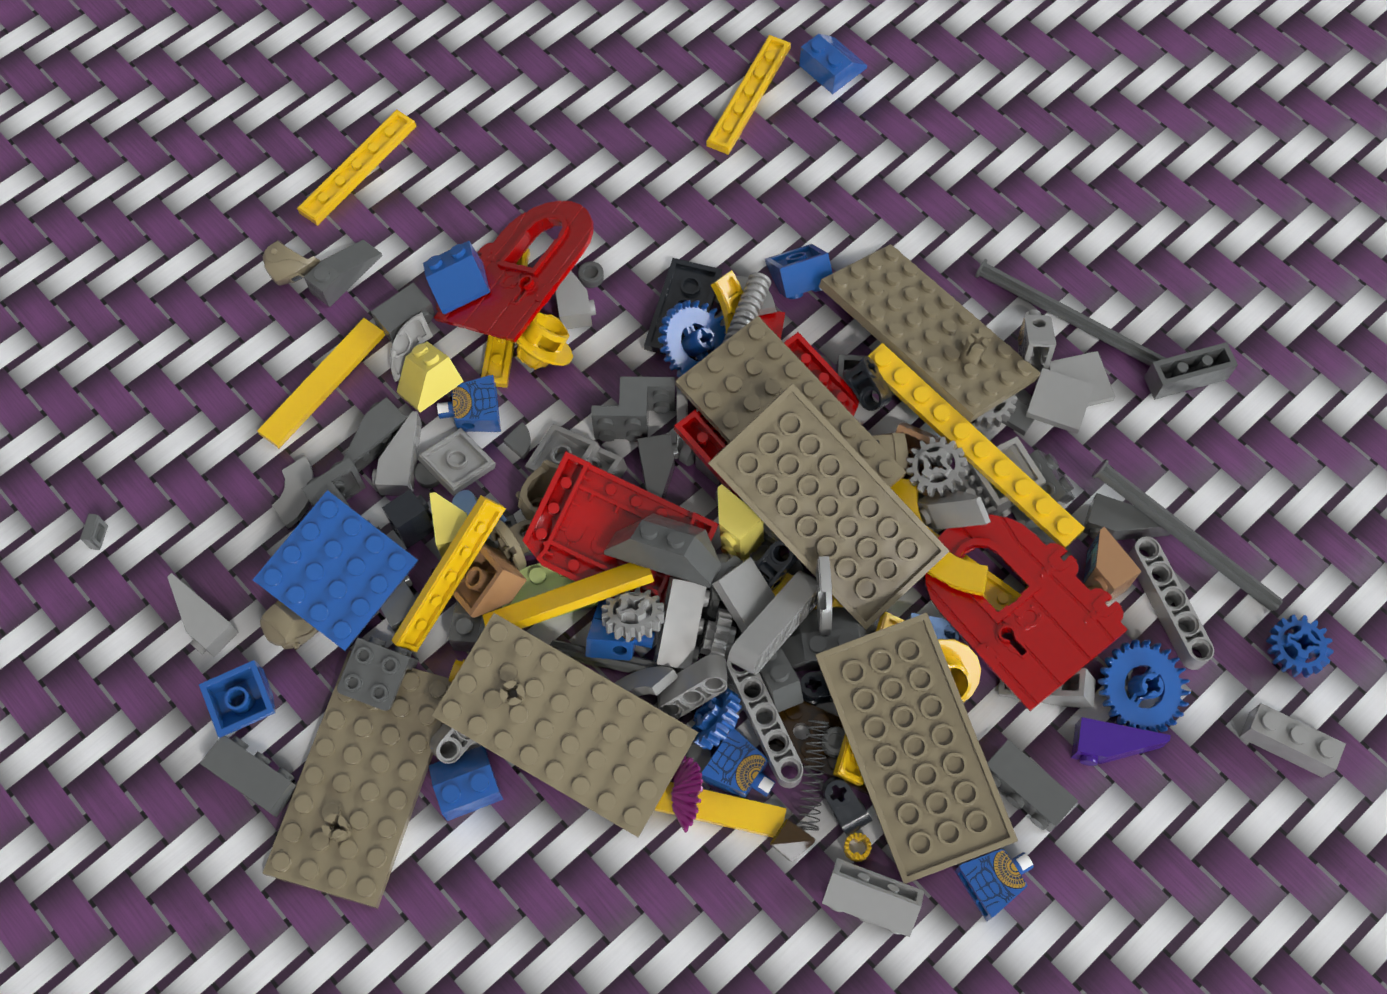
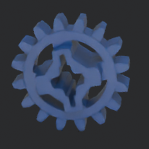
M1291 615L1287 620L1282 618L1277 625L1270 629L1269 632L1272 635L1266 639V642L1273 646L1267 650V653L1275 654L1276 658L1272 663L1277 664L1280 662L1283 665L1281 668L1283 673L1291 669L1292 677H1296L1302 672L1303 676L1307 678L1313 673L1318 674L1323 670V667L1330 663L1327 657L1333 654L1334 650L1327 646L1333 641L1331 638L1324 637L1327 631L1326 628L1320 630L1317 628V620L1310 624L1306 615H1303L1299 620H1297L1295 615ZM1294 630L1292 634L1288 633L1287 635H1284L1286 631ZM1316 657L1314 661L1305 663V660L1308 658Z
M727 688L724 692L705 702L702 707L697 709L693 719L696 723L691 727L698 732L693 741L695 744L703 749L711 750L713 745L717 747L720 741L727 738V733L733 730L737 724L739 716L736 713L742 707L739 704L741 698L738 697V694Z

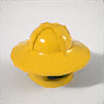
M539 312L516 342L518 344L517 357L530 368H534V370L546 367L548 364L559 366L570 364L573 354L571 348L566 343L570 336L568 330L559 318L552 314L546 315Z
M938 639L964 703L973 695L979 685L981 667L978 657L968 645L955 639Z

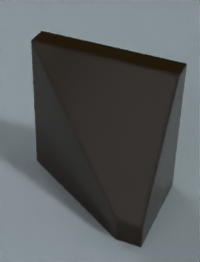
M786 819L770 842V845L792 862L813 845L816 839Z

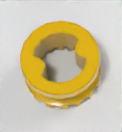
M860 832L849 835L843 846L844 853L851 861L861 862L865 860L871 851L870 839ZM853 840L856 843L862 841L866 848L865 853L862 855L859 852L852 853L849 849L850 842Z

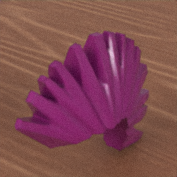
M684 756L671 779L675 782L671 793L673 812L685 833L688 831L689 826L693 825V819H696V813L699 811L696 804L701 803L698 795L703 791L701 786L703 783L701 769L697 762H693V758H686V756Z

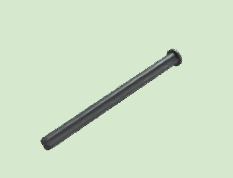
M984 259L975 275L976 278L981 276L1149 366H1151L1152 362L1166 359L987 264V259Z
M1107 459L1093 472L1092 477L1094 479L1098 477L1268 610L1275 611L1282 604V598L1108 465L1109 461Z
M552 640L550 646L577 662L628 673H634L650 667H669L658 665L654 660L635 656L629 661L585 657L586 646ZM670 667L674 669L676 674L684 670L681 668ZM727 676V688L735 692L729 676ZM748 687L745 689L744 694L749 698H755L760 694V691L755 687Z

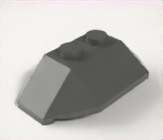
M654 513L617 531L604 550V555L711 588L721 570V563L706 529Z
M833 607L831 635L821 636L819 634L817 611L815 609L807 615L783 643L781 649L795 672L820 669L816 654L874 633L877 626L872 624L865 630L844 607Z

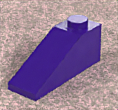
M1081 717L1075 724L1071 758L1079 759V762L1083 765L1097 766L1098 764L1160 749L1170 741L1171 735Z

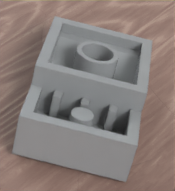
M552 424L525 465V468L531 473L538 469L545 460L559 465L567 451L619 478H622L628 468L622 456L602 449L598 442L556 424Z
M1017 436L997 446L1001 452L1040 487L1046 483L1045 478ZM970 463L964 467L968 475L960 476L963 485L955 484L953 486L955 490L980 496L988 515H998L1014 505Z

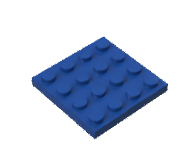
M327 490L254 577L253 581L346 651L417 564L418 560Z

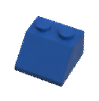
M817 34L801 46L799 66L831 94L837 92L867 69L866 63L833 36Z
M470 241L457 244L450 250L440 255L432 256L423 262L426 279L443 314H447L490 293L484 264Z
M813 244L765 259L778 292L788 299L800 298L804 292L811 290L815 292L822 291L819 287L821 279L833 274L828 253Z
M255 660L199 684L219 738L276 713L273 693L264 669Z
M482 745L465 751L454 763L447 764L439 761L429 765L433 789L441 813L447 821L504 800L488 753Z

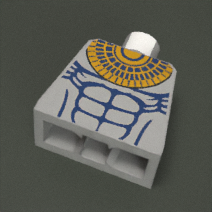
M1030 310L1026 312L1018 335V353L1025 361L1041 372L1042 368L1049 369L1056 347L1055 334L1050 316L1041 315V312L1038 310ZM1033 347H1038L1036 353H1034Z

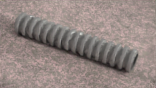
M758 272L750 274L723 343L759 316L758 314L771 286V280L765 274Z

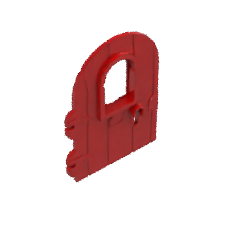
M554 201L536 206L528 210V212L522 213L508 224L493 243L485 244L477 252L484 264L490 293L447 314L442 313L437 303L436 310L438 312L433 318L438 322L516 343L589 246L593 236L594 222L588 210L581 204L572 201ZM554 226L562 227L558 238L552 242L533 268L516 264L543 231Z
M988 515L991 522L985 525L948 528L938 539L950 553L963 559L967 553L975 550V548H988L997 555H1000L1003 561L1028 586L1015 602L1009 606L1006 605L997 612L983 596L954 589L937 578L930 576L928 573L925 574L926 587L930 599L939 613L1030 712L1128 630L1121 623L1124 616L1122 606L1115 601L1108 607L1105 603L1110 601L1112 596L1107 591L1101 588L1089 590L1076 577L1078 573L1077 560L1072 555H1069L1063 561L1061 557L1068 552L1063 546L1057 543L1045 545L1023 524L1008 517ZM1002 634H1012L1014 637L1013 641L1017 642L1026 653L1021 655L1010 644L1008 639L1002 637Z

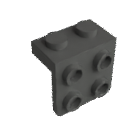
M1038 449L1029 454L1046 480V483L1041 488L1056 502L1060 501L1067 504L1075 498L1071 492L1074 487L1065 475L1061 477L1056 469L1059 467V464L1052 454H1046ZM1015 505L1010 507L1018 521L1025 520V523L1031 520Z
M370 636L369 641L357 637L337 691L344 696L388 711L392 708L406 670L416 669L419 660L411 657L412 651L396 646L394 651L385 648L386 642Z

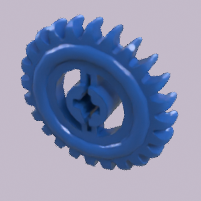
M690 300L677 303L674 308L667 311V316L662 318L663 325L659 327V332L662 336L658 337V341L664 345L660 348V351L666 353L664 361L671 362L670 370L677 369V376L679 378L708 356V350H710V353L713 352L725 340L726 327L725 325H720L724 316L722 315L715 319L714 314L717 308L707 312L709 304L705 303L698 307L699 300L692 303ZM682 332H683L684 335H685V337H684V339H683V341H682V344H681V335H682ZM688 355L696 357L698 361L693 360Z
M1138 639L1132 640L1130 644L1124 642L1121 644L1120 649L1115 648L1112 650L1113 657L1105 658V663L1108 667L1100 668V672L1105 675V678L1098 679V683L1104 686V689L1099 691V695L1106 696L1107 698L1102 704L1104 707H1111L1108 714L1110 717L1117 715V724L1119 725L1126 723L1128 727L1158 732V729L1161 732H1165L1168 730L1165 723L1169 726L1177 724V721L1172 716H1184V713L1180 712L1177 707L1189 705L1188 702H1184L1181 699V696L1189 695L1191 692L1182 689L1181 685L1190 682V680L1179 678V675L1186 668L1175 669L1174 666L1180 658L1175 657L1168 660L1171 649H1165L1159 653L1161 643H1155L1150 647L1151 641L1149 639L1142 641L1141 644ZM1134 667H1146L1145 673L1135 675L1129 680L1128 692L1130 696L1128 698L1125 691L1127 674ZM1159 697L1158 701L1150 708L1138 707L1143 700Z

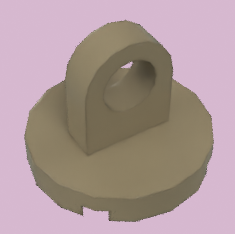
M499 519L490 533V538L493 542L498 541L500 546L497 549L521 571L526 568L524 553L530 551L522 541L524 537L521 534L528 530L532 520H523L508 528Z

